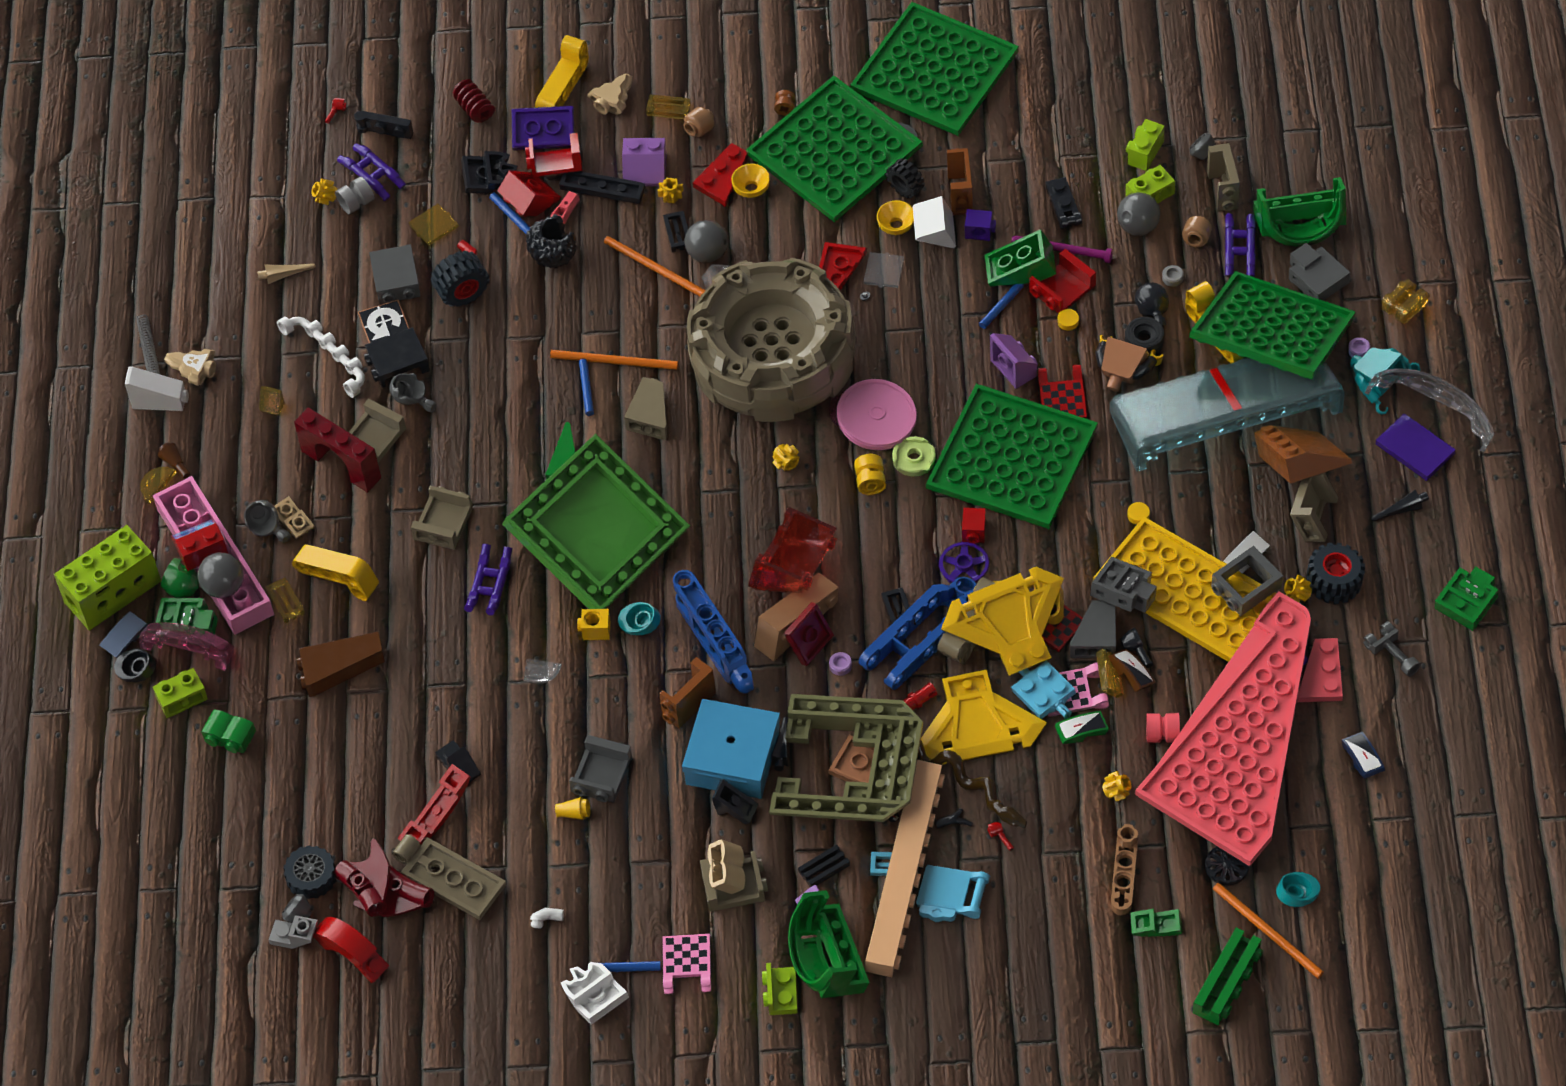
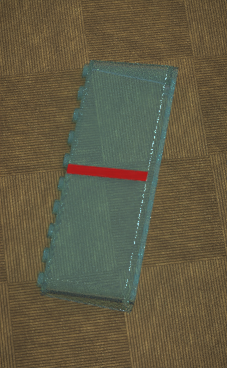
M1248 358L1231 364L1220 365L1210 370H1202L1189 376H1181L1165 383L1160 382L1151 387L1139 388L1130 393L1118 394L1110 402V413L1136 472L1147 469L1146 462L1151 458L1153 461L1157 460V454L1317 407H1321L1323 412L1329 408L1332 415L1342 413L1345 392L1326 361L1314 378L1309 379Z

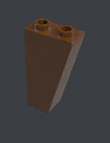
M379 632L299 648L300 657L296 658L299 671L303 670L304 676H300L302 689H307L309 697L320 694L385 662Z

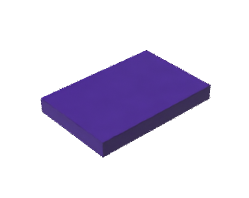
M573 106L511 109L513 150H525V147H529L528 139H533L534 149L571 148L570 134L574 133Z
M1405 413L1380 435L1375 442V445L1426 481L1455 454L1453 447Z

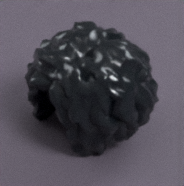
M554 214L552 217L548 216L545 220L536 221L526 233L527 251L537 261V264L543 265V267L558 268L559 266L567 265L578 248L576 245L577 238L574 233L570 232L567 235L564 231L565 224L561 216H557V214Z

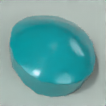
M644 602L629 604L620 611L618 616L620 628L630 635L649 634L658 627L661 620L659 611L649 603Z
M1292 872L1282 877L1276 887V894L1280 901L1288 906L1303 907L1312 903L1318 897L1321 887L1318 880L1312 875L1304 872Z

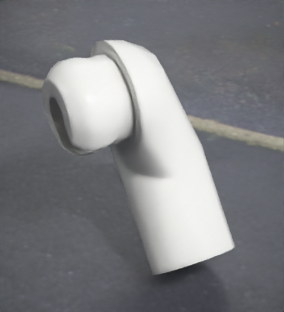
M543 908L531 915V926L533 928H542L544 920L563 921L564 910Z

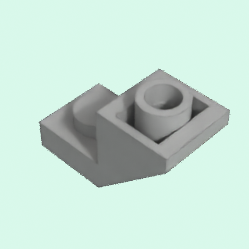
M296 915L293 923L275 920L269 937V943L291 949L311 943L318 920Z

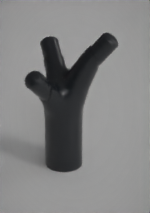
M959 808L951 815L935 820L937 829L951 824H965L972 827L973 822L959 817L963 812L962 808Z

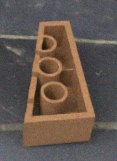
M817 573L759 616L754 647L772 661H775L791 646L784 635V632L811 602L818 605L822 614L832 608L838 601L839 587L821 573Z

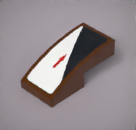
M1127 649L1108 656L1119 676L1125 674L1135 692L1156 683L1142 662Z

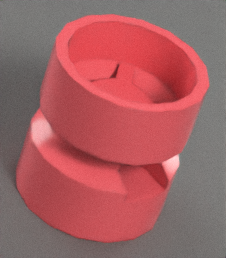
M1147 713V743H1160L1162 739L1166 743H1173L1180 733L1179 713H1166L1164 717L1160 713Z

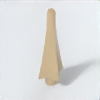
M265 264V270L258 271L257 275L259 280L267 279L268 284L293 274L313 269L316 265Z

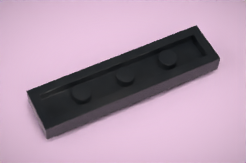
M582 171L563 173L559 183L560 190L640 204L646 188L645 183Z

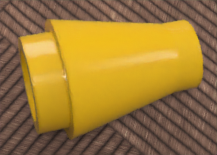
M579 797L556 804V817L584 820L585 817H590V802L588 799Z

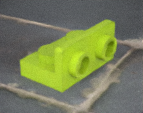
M766 963V971H762L763 986L767 985V992H763L764 1007L769 1008V1015L798 1014L796 971L794 967L771 968V963Z

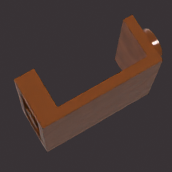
M968 148L947 150L948 179L965 178V182L950 183L951 211L953 215H965L967 209L973 210Z

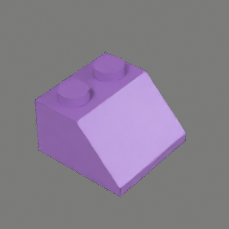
M623 138V179L645 183V186H659V182L665 180L667 151L665 138Z
M997 333L990 335V361L1015 389L1037 377V361L1032 355H1028L1020 341H1016L1011 335Z

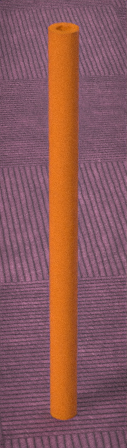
M609 236L604 239L606 245L699 297L705 292L703 288Z
M551 350L550 358L576 361L586 359L587 362L678 370V361Z
M1220 883L1213 887V890L1317 979L1324 974L1323 970Z

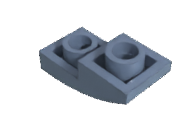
M130 611L114 626L100 646L117 658L125 652L132 641L136 642L148 624Z

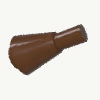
M163 444L159 448L158 457L176 469L184 479L189 477L190 472L184 466L176 444Z

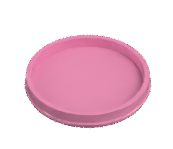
M868 379L853 384L842 394L837 405V420L843 434L854 444L870 450H887L894 448L897 443H901L911 435L916 424L917 411L910 395L897 384L882 379Z

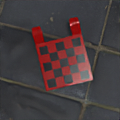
M1081 365L1072 366L1073 380L1048 382L1047 369L1039 368L1038 381L1041 404L1087 419Z
M1064 605L1062 621L1055 625L1046 624L1042 634L1044 642L1057 652H1060L1074 636L1083 617ZM1052 608L1050 615L1055 614L1057 608Z

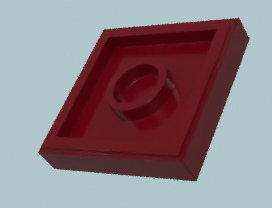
M813 602L805 608L784 632L800 663L805 666L809 665L834 636L818 605Z

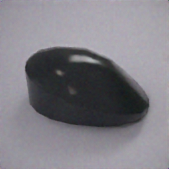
M131 649L117 657L114 664L115 674L126 682L144 681L154 673L156 668L155 658L147 651L141 649Z

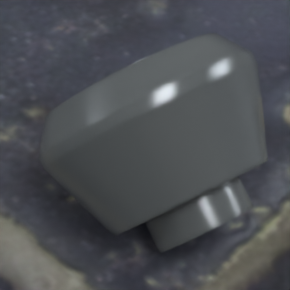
M1209 133L1202 134L1189 148L1190 155L1201 160L1205 158L1208 160V146L1216 145L1212 135Z
M296 894L282 912L283 920L293 923L295 915L306 918L310 917L312 914L309 910L311 905L304 894Z

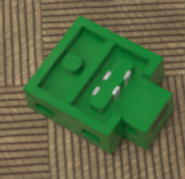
M1476 566L1470 574L1459 567L1435 600V609L1474 631L1498 598V589L1494 587L1495 577Z
M161 598L152 636L157 645H200L201 638H214L218 618L213 610H208L209 607L204 598Z

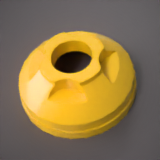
M745 164L738 167L732 174L733 188L736 193L743 197L753 198L760 196L769 187V173L761 165ZM749 184H755L757 189L749 191L745 187Z
M903 201L886 202L877 211L879 227L882 231L891 235L906 233L914 225L913 208ZM894 221H900L902 226L893 228L890 224Z

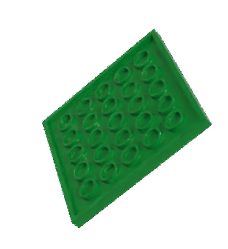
M911 2L850 84V88L860 95L959 136L1017 55L1019 46Z
M832 76L748 147L746 152L751 159L764 167L835 223L887 178L886 170L900 158L908 160L923 147V143L836 76Z
M1235 271L1191 329L1189 338L1195 339L1200 343L1213 345L1220 350L1236 353L1241 357H1248L1261 364H1268L1282 371L1297 374L1302 378L1313 379L1354 320L1356 312Z
M976 383L926 483V489L1050 529L1098 428V422Z

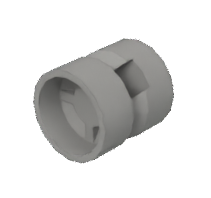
M358 177L350 182V187L345 185L335 191L339 204L347 214L358 210L360 204L366 205L375 199L371 187L363 177Z

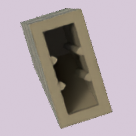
M642 378L624 416L626 430L667 440V418L663 382L654 378Z

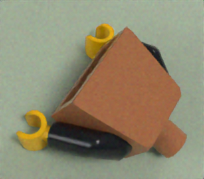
M1100 335V343L1095 352L1098 367L1102 369L1103 375L1110 377L1106 388L1115 392L1119 391L1122 381L1133 384L1135 380L1142 378L1154 366L1160 365L1163 354L1155 356L1156 350H1151L1149 356L1147 348L1112 338V336L1104 340L1103 335Z

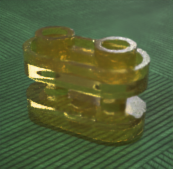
M1407 279L1399 282L1392 293H1388L1383 297L1381 301L1382 310L1389 315L1396 311L1395 319L1405 324L1426 305L1430 294L1422 288L1415 292L1416 284Z

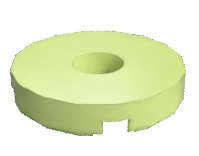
M917 436L907 437L901 443H897L894 446L892 452L893 465L903 475L914 477L926 474L934 467L936 461L935 448L925 438ZM912 453L919 455L917 459H911L908 456Z

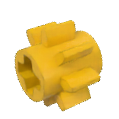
M321 178L320 182L314 183L312 196L316 197L315 202L328 205L329 201L333 202L336 199L335 191L337 187L333 186L334 181Z
M666 178L663 182H659V189L657 191L658 197H663L664 203L674 204L678 199H682V192L684 190L683 184H678L677 178Z
M781 444L773 451L772 457L774 461L772 463L778 470L781 468L784 471L792 470L799 462L800 457L797 455L799 451L794 445Z
M1297 575L1296 579L1290 578L1286 581L1284 592L1286 596L1300 603V600L1306 601L1312 593V588L1309 586L1311 582L1306 580L1305 577Z
M1116 771L1104 778L1106 782L1103 783V791L1108 798L1114 797L1115 801L1118 802L1130 795L1129 791L1132 785L1127 775H1120Z

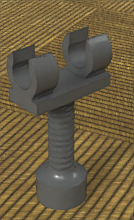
M1389 621L1381 625L1382 629L1380 631L1384 637L1380 640H1377L1371 633L1363 637L1365 639L1363 644L1374 655L1386 648L1402 664L1401 670L1408 677L1413 676L1420 669L1421 663L1415 657L1408 658L1393 644L1398 639L1399 631Z

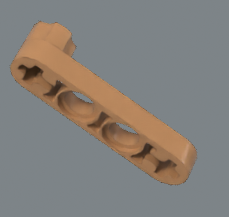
M1124 824L1117 831L1111 894V909L1117 915H1126L1132 909L1138 830L1134 829L1133 825ZM1122 858H1129L1132 864L1125 867L1120 865L1119 861ZM1125 878L1130 881V884L1126 887H1121L1117 884V881ZM1120 894L1124 895L1123 907L1119 906Z

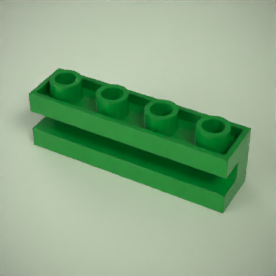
M1237 927L1193 1002V1014L1216 1025H1219L1223 1018L1227 1019L1232 1009L1231 1002L1233 999L1237 1000L1239 998L1243 981L1249 980L1253 971L1251 967L1254 961L1259 962L1263 954V949H1261L1262 939L1253 935L1250 940L1244 937L1245 931Z

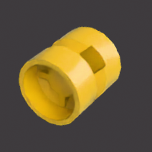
M865 454L858 457L854 462L859 492L864 495L881 493L886 488L882 458L876 454Z

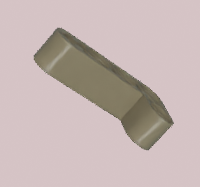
M982 577L973 592L995 584V582ZM973 610L966 612L968 617L975 615ZM945 632L939 641L937 649L942 655L964 665L976 644Z

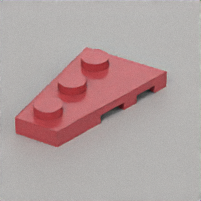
M1338 638L1315 639L1298 692L1297 702L1342 701L1343 693Z

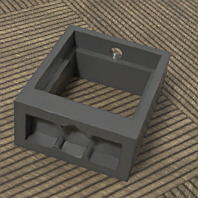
M1252 546L1212 574L1211 587L1217 596H1221L1226 601L1232 611H1236L1242 616L1282 587L1283 575ZM1248 564L1265 582L1242 598L1226 579Z

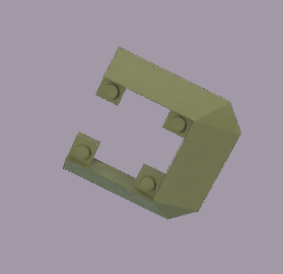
M791 694L787 713L789 720L785 736L786 742L809 744L811 729L854 731L853 745L855 747L874 748L868 783L846 781L843 797L800 794L801 778L778 777L776 791L772 795L770 815L885 822L910 804L923 721L903 700Z

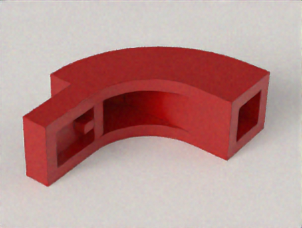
M326 917L316 927L313 937L325 950H334L346 957L370 983L375 982L389 967V964L376 952L377 948L359 931L344 921L334 917Z

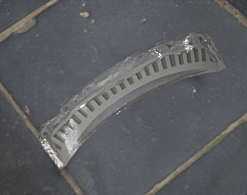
M1388 369L1376 373L1369 381L1365 393L1368 395L1374 386L1390 388L1394 383H1401L1464 414L1471 421L1472 432L1482 440L1480 451L1483 453L1494 436L1492 425L1479 405L1462 390L1437 376L1412 369Z

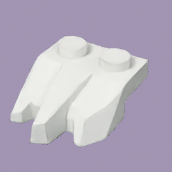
M590 962L586 971L578 966L571 968L573 980L560 982L575 1009L591 1025L629 998L627 991L613 979L611 972L601 963Z

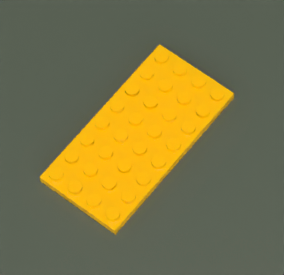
M1146 517L1140 520L1111 555V557L1152 572L1151 584L1157 586L1156 597L1146 611V614L1228 662L1253 628L1254 622L1265 606L1277 594L1274 592L1240 616L1236 611H1232L1226 601L1221 596H1217L1211 587L1212 574L1227 564ZM1105 564L1096 573V575L1093 577V580L1096 578V576L1099 574V572L1102 570ZM1240 571L1226 579L1242 598L1262 585Z

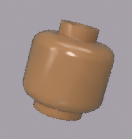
M704 107L693 109L684 117L683 126L685 131L690 136L702 137L714 127L713 113Z
M1190 217L1186 221L1182 232L1183 240L1189 246L1202 247L1209 240L1212 226L1204 217Z

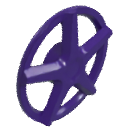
M959 542L943 551L939 560V568L949 583L955 581L962 572H966L975 583H978L988 572L989 558L980 546L974 543ZM961 546V552L956 558L946 556L949 550ZM968 546L978 549L983 556L972 558L968 554ZM943 561L955 565V569L950 575L946 573ZM985 562L984 570L980 575H977L973 566Z

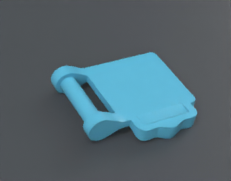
M927 865L916 901L917 907H920V916L929 918L934 922H952L955 920L956 914L978 919L981 914L979 907L985 884L989 883L990 875L981 871L970 872ZM970 880L975 881L976 886L971 905L964 906Z

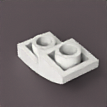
M1252 531L1223 562L1228 564L1252 546L1263 554L1270 545ZM1247 564L1239 571L1244 573L1250 566Z

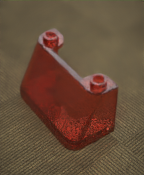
M788 507L784 513L783 524L779 525L776 536L765 554H759L755 560L748 587L758 591L790 593L808 591L813 582L812 576L829 549L833 550L838 539L834 537L837 528Z

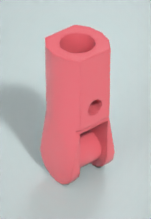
M569 191L559 206L551 213L550 217L557 214V216H561L565 224L579 203V196Z

